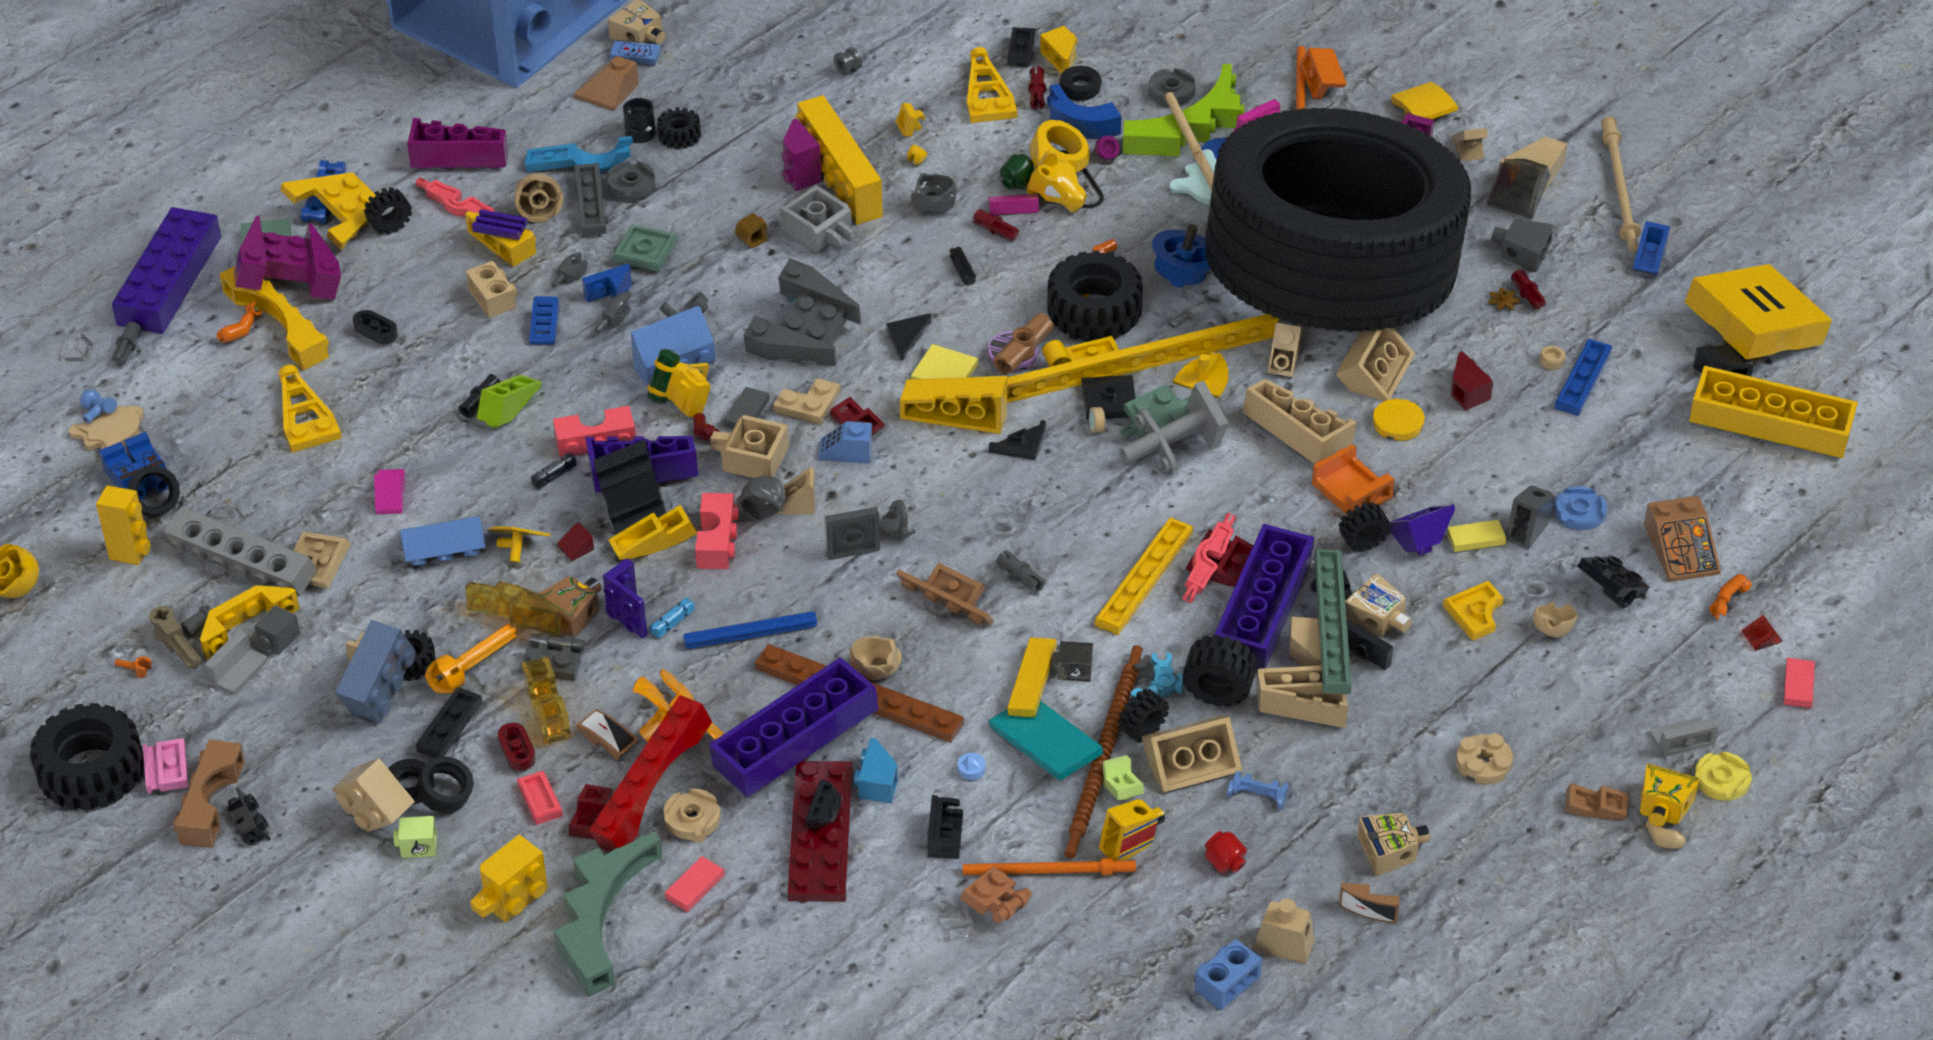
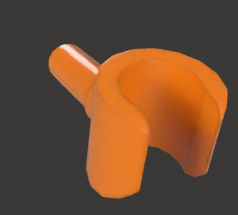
M145 656L138 657L135 662L116 659L114 663L115 666L135 670V674L139 678H144L147 675V669L152 668L150 658Z

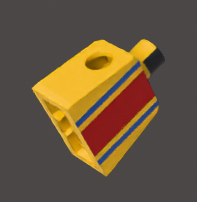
M1141 799L1107 809L1099 849L1108 858H1113V861H1126L1153 843L1156 826L1165 821L1163 811L1159 807L1151 809Z

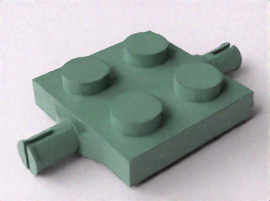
M1166 384L1125 403L1123 410L1129 416L1131 424L1120 428L1121 435H1123V438H1127L1134 433H1138L1142 437L1148 434L1145 429L1140 430L1135 422V415L1142 409H1146L1159 428L1189 414L1186 406L1190 396L1181 400Z

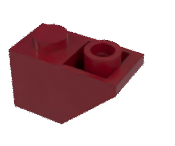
M1461 351L1458 353L1451 396L1467 411L1491 400L1493 380L1477 366L1473 359H1470Z

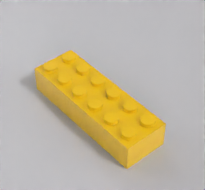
M822 95L798 102V113L795 114V119L797 118L820 145L821 173L824 176L827 187L832 188L835 197L849 206L851 218L856 225L883 217L882 180L825 96Z
M1704 366L1693 398L1689 422L1844 458L1858 402Z

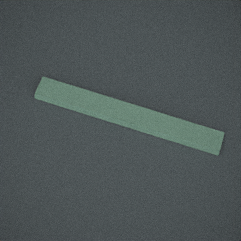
M1315 549L1314 567L1323 693L1351 694L1352 686L1341 550Z

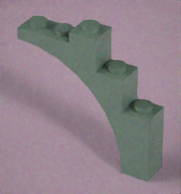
M655 831L646 836H641L625 846L616 848L608 854L604 855L600 848H596L573 859L575 878L581 887L574 888L564 894L566 914L572 922L566 923L554 930L557 951L589 997L615 985L613 965L602 943V930L606 914L615 896L623 886L644 867L662 858L661 839Z

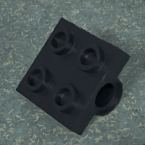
M1615 556L1581 558L1577 565L1579 569L1603 587V594L1620 608L1628 607L1635 600L1636 596H1645L1649 589V586L1642 581L1641 575L1626 569L1623 566V562Z

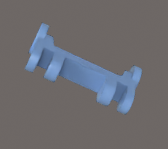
M1236 771L1233 780L1229 783L1227 797L1232 798L1233 793L1237 794L1239 791L1244 790L1272 797L1276 804H1278V809L1283 810L1289 783H1284L1283 787H1279V781L1273 780L1272 785L1252 780V774L1246 773L1245 777L1242 778L1241 772Z

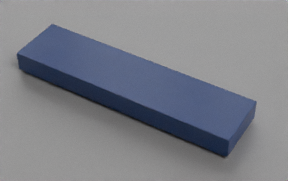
M1588 338L1555 402L1554 409L1576 416L1580 415L1612 352V345Z

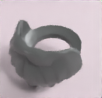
M901 499L893 501L889 511L882 517L879 524L880 531L898 540L906 539L916 532L915 529L907 526L908 518L904 502Z

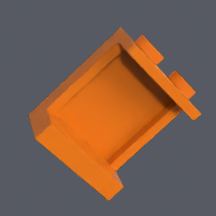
M1353 444L1340 449L1324 460L1318 461L1313 466L1312 485L1346 515L1349 509L1354 511V506L1362 507V503L1365 502L1368 505L1370 502H1374L1375 505L1384 503L1393 498L1394 478L1388 473L1381 477L1375 475L1357 459V447Z

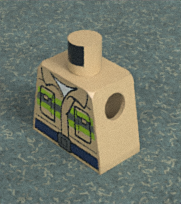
M1403 813L1359 817L1357 836L1375 876L1413 863L1417 859L1418 844L1430 841L1427 826L1422 825L1412 828L1407 816Z

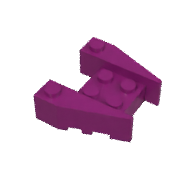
M256 216L240 247L234 270L236 287L261 290L264 277L306 282L309 286L310 297L335 300L341 272L339 261L313 224L308 223L305 238L300 236L291 237L278 235L273 232L263 233L260 216Z

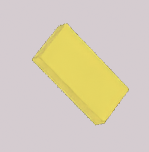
M1499 520L1447 527V536L1454 552L1506 544V536Z

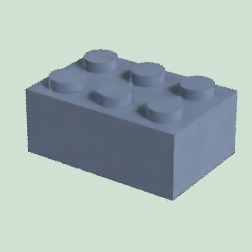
M374 620L370 621L335 691V694L351 714L381 723L383 717L389 713L391 701L403 684V676L415 659L416 651L402 631Z

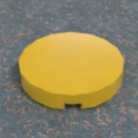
M1389 399L1380 403L1374 409L1372 423L1375 430L1381 436L1387 438L1388 435L1394 437L1393 440L1403 441L1410 440L1421 433L1425 416L1422 409L1409 400Z

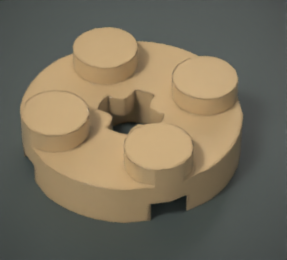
M1496 733L1465 737L1460 741V746L1457 750L1456 765L1464 777L1468 775L1475 778L1474 782L1485 785L1495 784L1504 780L1506 774L1511 771L1513 752L1509 745L1504 742V738ZM1480 757H1488V758H1489V762H1484L1483 759H1478V758H1480Z
M689 789V793L680 795V792L675 793L667 800L664 806L665 828L678 838L692 840L696 843L704 841L708 835L717 829L721 821L720 807L717 804V799L713 794L702 789ZM694 811L697 812L695 817H688L686 815L687 813L692 814Z

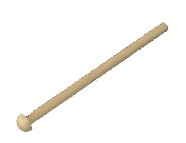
M1169 92L1165 95V99L1212 191L1214 173L1173 92Z

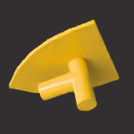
M1210 352L1208 355L1201 354L1199 358L1186 364L1173 379V383L1193 390L1194 384L1204 380L1213 397L1220 398L1228 383L1229 370L1227 363L1221 353Z
M494 526L487 528L488 532L512 534V538H498L496 542L498 548H511L510 562H520L523 535L550 537L548 533L516 527Z

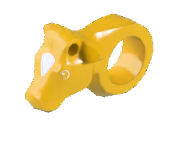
M1060 120L1045 121L1038 127L1029 144L1034 171L1026 188L1027 193H1039L1045 201L1059 203L1070 212L1075 213L1082 208L1087 198L1084 189L1078 183L1076 172H1079L1088 165L1089 146L1082 133L1070 124ZM1050 143L1060 145L1061 147L1066 149L1069 154H1065L1063 152L1058 151Z

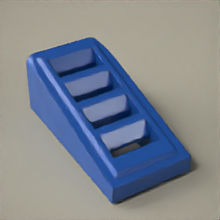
M534 297L529 338L531 345H555L560 314L558 297ZM537 332H550V334H537Z

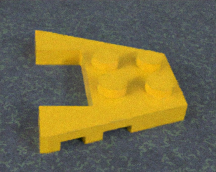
M353 172L284 182L281 184L280 189L293 204L315 195L342 222L328 229L327 237L340 250L344 249L347 242L351 238L354 239L358 231L369 223L364 214V209H366L364 205L366 202L370 203L368 200L370 196L373 198L376 196Z

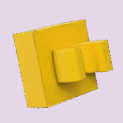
M902 103L895 123L903 136L912 137L914 130H921L922 128L918 120H925L926 117L921 110H914L911 103Z

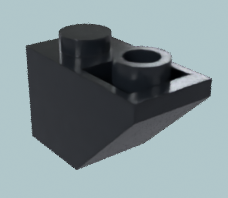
M1731 345L1696 347L1693 368L1702 373L1704 366L1752 377L1754 363L1752 359L1746 360Z

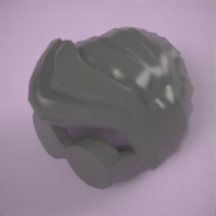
M921 173L915 191L911 194V202L920 213H923L925 210L928 212L944 213L953 208L957 195L954 179L940 174ZM927 182L926 185L923 188H921L923 183Z
M772 476L753 478L747 482L740 496L736 499L737 507L740 512H746L751 520L775 515L783 510L785 488L779 479Z

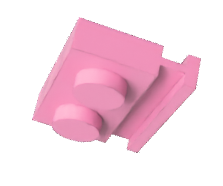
M184 738L156 742L154 746L143 744L145 782L148 794L152 793V790L160 789V792L189 787Z

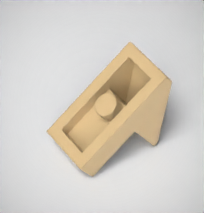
M1487 128L1464 130L1452 135L1461 161L1484 158L1482 140L1488 138Z

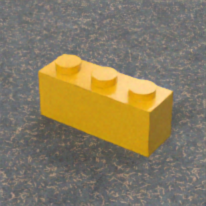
M107 485L96 502V507L109 559L139 565L144 556L148 555L151 543L147 537L146 522L143 520L142 505L139 503L137 491Z

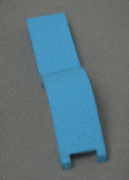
M632 136L619 137L618 144L614 149L602 154L587 153L579 149L575 143L528 149L525 168L527 172L599 163V171L603 173L631 156L629 146L633 143Z

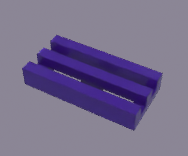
M481 209L479 216L475 218L476 222L472 224V231L519 240L528 225L527 218Z

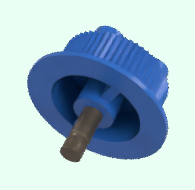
M1193 224L1188 225L1187 231H1162L1156 234L1152 241V249L1157 255L1154 262L1155 270L1175 287L1181 288L1184 285L1199 284L1206 278L1207 271L1211 270L1205 254V238L1196 234L1198 227Z

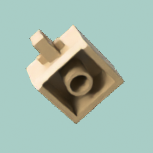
M743 415L738 419L732 433L713 432L710 438L711 449L721 452L722 471L751 478L761 476L774 477L789 448L788 425Z
M380 758L355 767L332 788L343 810L347 814H353L356 824L367 832L392 824L415 802Z

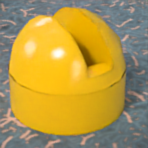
M912 144L907 152V160L910 163L914 160V165H919L926 159L928 153L919 146Z

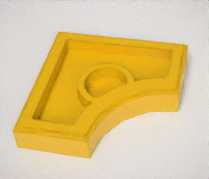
M1488 580L1443 599V607L1471 640L1474 641L1495 632L1496 624L1492 614L1496 608L1503 604L1504 598Z

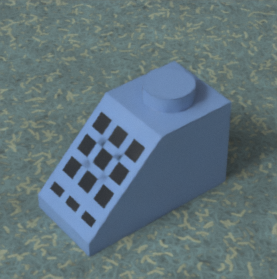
M846 421L821 438L818 460L870 463L873 445L872 423Z

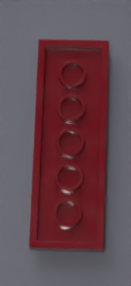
M801 761L796 765L788 901L846 902L852 761ZM820 779L831 782L833 788L841 795V812L833 822L826 826L805 828V819Z

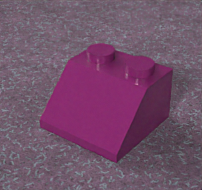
M797 118L793 119L783 139L781 157L784 162V170L782 175L787 184H790L795 191H799L822 182L820 145Z

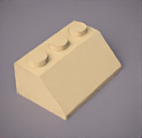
M1385 328V330L1375 329L1374 331L1364 330V332H1359L1336 375L1350 391L1386 401L1391 399L1415 353L1394 328Z
M1219 715L1141 736L1148 765L1163 793L1234 774L1236 771H1243L1230 716Z

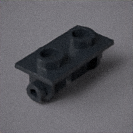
M237 787L236 791L239 797L228 801L227 810L234 823L238 825L236 828L242 841L248 845H254L262 835L266 839L271 840L266 829L269 827V824L264 816L257 811V808L260 807L259 803L251 793L246 795Z

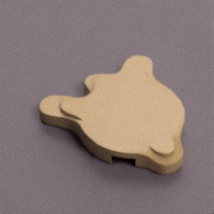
M117 406L113 413L102 412L90 424L83 422L72 425L69 428V434L73 439L84 440L86 449L90 451L96 448L103 449L118 442L125 446L124 440L140 433L139 426L144 418V412L139 406Z

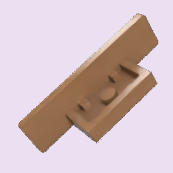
M939 562L927 582L898 569L896 575L902 581L901 585L909 591L915 592L917 589L923 592V596L934 603H937L939 600L946 604L945 607L956 614L962 611L968 614L967 618L978 625H982L984 622L991 626L994 622L988 613L974 607L985 589L983 584Z

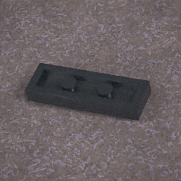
M457 687L415 744L416 751L433 758L444 757L482 704V696Z

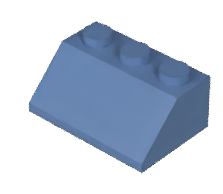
M699 305L630 332L634 370L647 386L651 381L654 371V361L662 349L675 351L680 356V362L686 364L715 361L714 340Z
M480 516L400 530L405 562L411 561L412 566L428 563L427 558L438 556V561L454 559L453 553L464 552L465 557L481 554V548H486Z

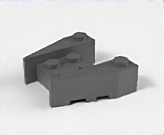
M789 258L778 277L780 293L796 301L781 325L755 315L743 334L746 351L767 360L777 361L778 358L791 359V362L797 363L805 360L816 361L819 365L836 366V350L833 343L847 320L857 324L861 323L860 305L812 266Z

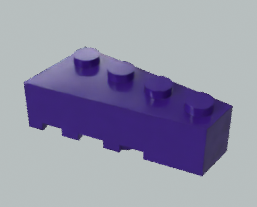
M634 436L633 441H619L618 437H607V441H595V437H585L595 493L602 491L593 460L641 440H645L659 483L699 476L696 449L692 436H658L656 440H649L644 438V436Z

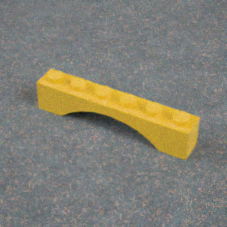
M235 266L219 274L223 293L236 305L246 306L248 303L255 301L254 309H261L282 324L287 331L286 340L289 356L303 371L329 358L327 348L329 341L325 334L319 333L309 319L306 320L301 315L297 307H292L287 302L285 296L282 293L279 294L274 289L270 281L263 279L261 290L240 288L235 286Z

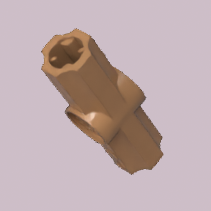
M1040 312L1039 315H1034L1024 327L1016 328L1013 331L1012 340L993 360L999 372L1005 375L1012 373L1023 361L1033 358L1035 348L1053 330V322L1049 319L1048 315Z

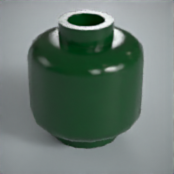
M1024 154L1011 155L999 170L1002 184L1011 190L1013 188L1022 190L1030 180L1031 174L1034 171V164Z

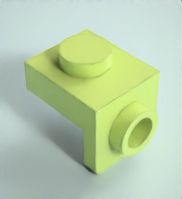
M1127 755L1103 762L1104 787L1117 800H1130L1134 796L1144 794L1143 783L1131 772V759Z

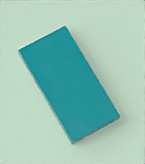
M1040 701L1036 717L1008 716V710L1006 709L989 720V726L992 730L1059 781L1103 754L1101 745L1042 701Z

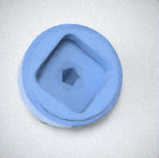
M966 753L958 759V774L963 779L977 780L985 774L986 762L981 755Z

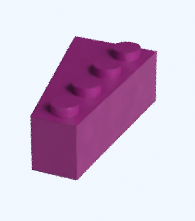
M413 117L407 142L410 168L427 169L442 167L450 169L453 167H466L473 169L476 167H490L496 169L506 167L508 145L505 129L482 126L468 129L464 124L455 123L454 126H444L442 121L432 120L431 124L422 123L421 118Z

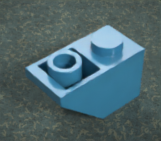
M870 738L868 748H863L860 759L862 768L861 770H856L854 786L858 787L860 799L892 803L898 784L897 763L877 739Z

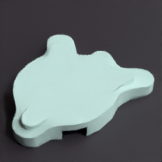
M1209 149L1203 150L1202 152L1214 173L1216 164L1214 154ZM1198 163L1187 165L1185 172L1189 177L1172 180L1170 190L1173 193L1189 194L1197 201L1210 205L1212 191Z

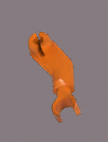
M255 301L246 305V314L242 316L239 323L225 326L217 332V339L221 343L231 342L248 335L254 323V317L262 314L261 309L254 310Z
M1735 575L1720 588L1716 600L1709 607L1710 613L1718 620L1720 614L1726 615L1727 604L1730 602L1731 595L1737 590L1745 593V591L1747 592L1751 588L1752 583L1746 579L1745 575Z

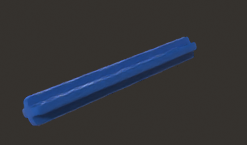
M814 611L689 632L683 635L686 649L699 648L813 628L817 626V617Z

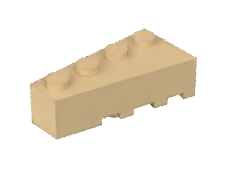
M1266 379L1247 388L1242 413L1312 463L1316 464L1318 461L1335 454L1340 449L1353 444L1357 426L1356 421L1350 418L1344 421L1337 417V412L1330 409L1325 412L1314 407L1315 402L1307 398L1297 399L1293 397L1294 392Z

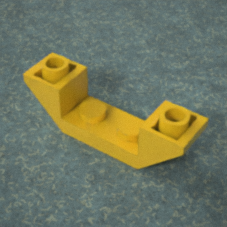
M255 585L210 610L200 637L204 658L209 660L229 640L228 630L256 616L264 610L269 612L275 605L291 613L298 611L300 608L296 590L287 587Z

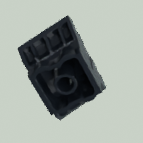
M645 440L593 460L615 535L653 512L657 518L667 513L651 454L648 451Z

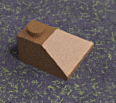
M615 56L599 66L577 89L574 97L615 111L639 85L637 62Z

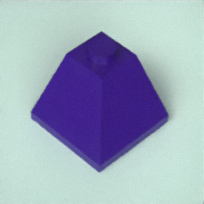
M1454 504L1430 506L1390 521L1391 528L1389 530L1406 552H1417V555L1433 551L1432 546L1441 543L1454 514L1455 506Z

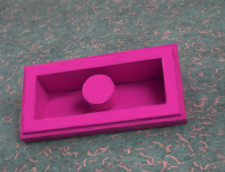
M1037 194L988 197L991 215L1039 212Z

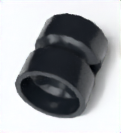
M634 98L627 101L623 105L625 136H632L634 143H645L652 140L656 135L654 106L652 102L644 98Z

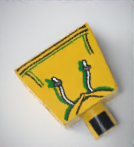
M1647 763L1641 789L1639 812L1644 816H1648L1649 822L1654 826H1663L1665 822L1679 824L1695 801L1700 778Z

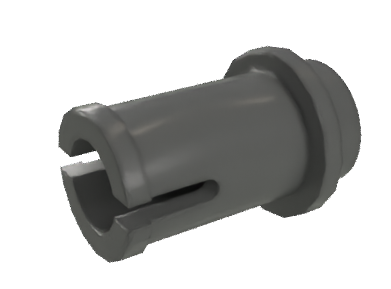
M209 605L199 607L197 613L180 623L183 631L189 637H192L193 634L204 628L208 612L212 608Z

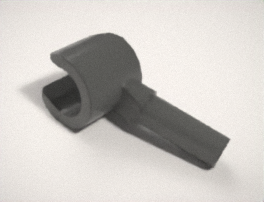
M1145 655L1142 662L1134 664L1135 668L1140 669L1139 679L1153 677L1154 665L1150 661V656Z

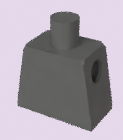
M1514 219L1508 230L1495 227L1491 241L1503 244L1501 253L1503 259L1537 272L1552 243L1554 225Z
M1530 485L1514 498L1505 535L1506 540L1526 549L1533 545L1550 520L1555 498L1550 491Z

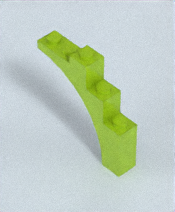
M1222 64L1220 77L1210 92L1194 105L1182 110L1197 142L1210 141V133H1215V127L1235 128L1237 116L1244 114L1245 104H1240V94H1235L1236 89H1231L1236 87V74H1232V64ZM1173 114L1144 120H1124L1123 154L1180 156V148L1185 147L1186 139Z

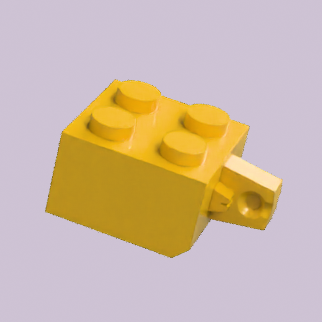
M518 834L481 863L480 874L483 889L470 901L471 909L482 918L493 912L505 923L513 916L520 914L524 907L533 900L540 898L548 889L543 852Z

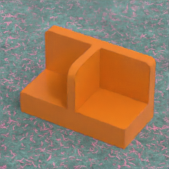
M1308 48L1299 64L1313 99H1322L1329 87L1344 88L1347 82L1334 50Z

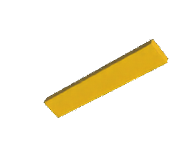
M1171 517L1167 520L1095 618V626L1116 635L1121 633L1193 534V526Z

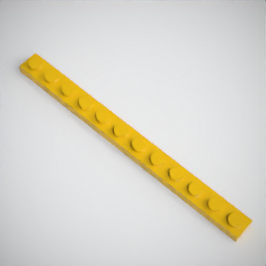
M1264 314L1007 377V403L1082 385V378L1120 376L1198 357L1201 354L1214 353L1271 339L1274 337L1275 326L1279 318L1272 317L1271 314Z

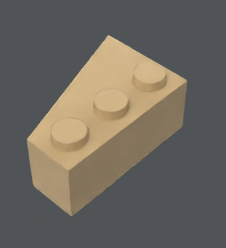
M1321 665L1257 669L1256 695L1259 712L1346 728L1348 710L1346 694L1323 693Z

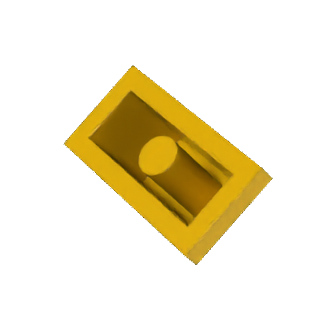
M1065 26L1040 34V53L1061 74L1065 69L1072 67L1076 58V46L1078 44L1075 34L1071 33Z

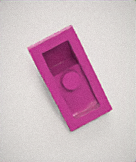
M404 469L378 470V473L374 475L376 514H403L406 477Z

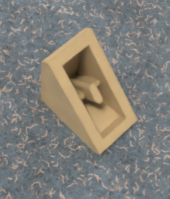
M809 467L784 486L785 502L783 510L776 514H815L814 469Z

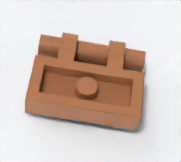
M993 866L963 890L960 899L981 915L990 911L993 913V920L1001 923L1003 920H1009L1015 914L1016 909H1022L1027 905L1032 893L1028 888L1017 891L1013 890L1016 882Z

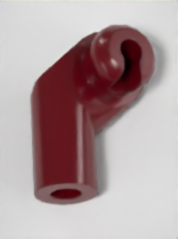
M697 413L693 416V431L698 439L709 441L714 431L720 432L713 425L706 423V416L704 414Z

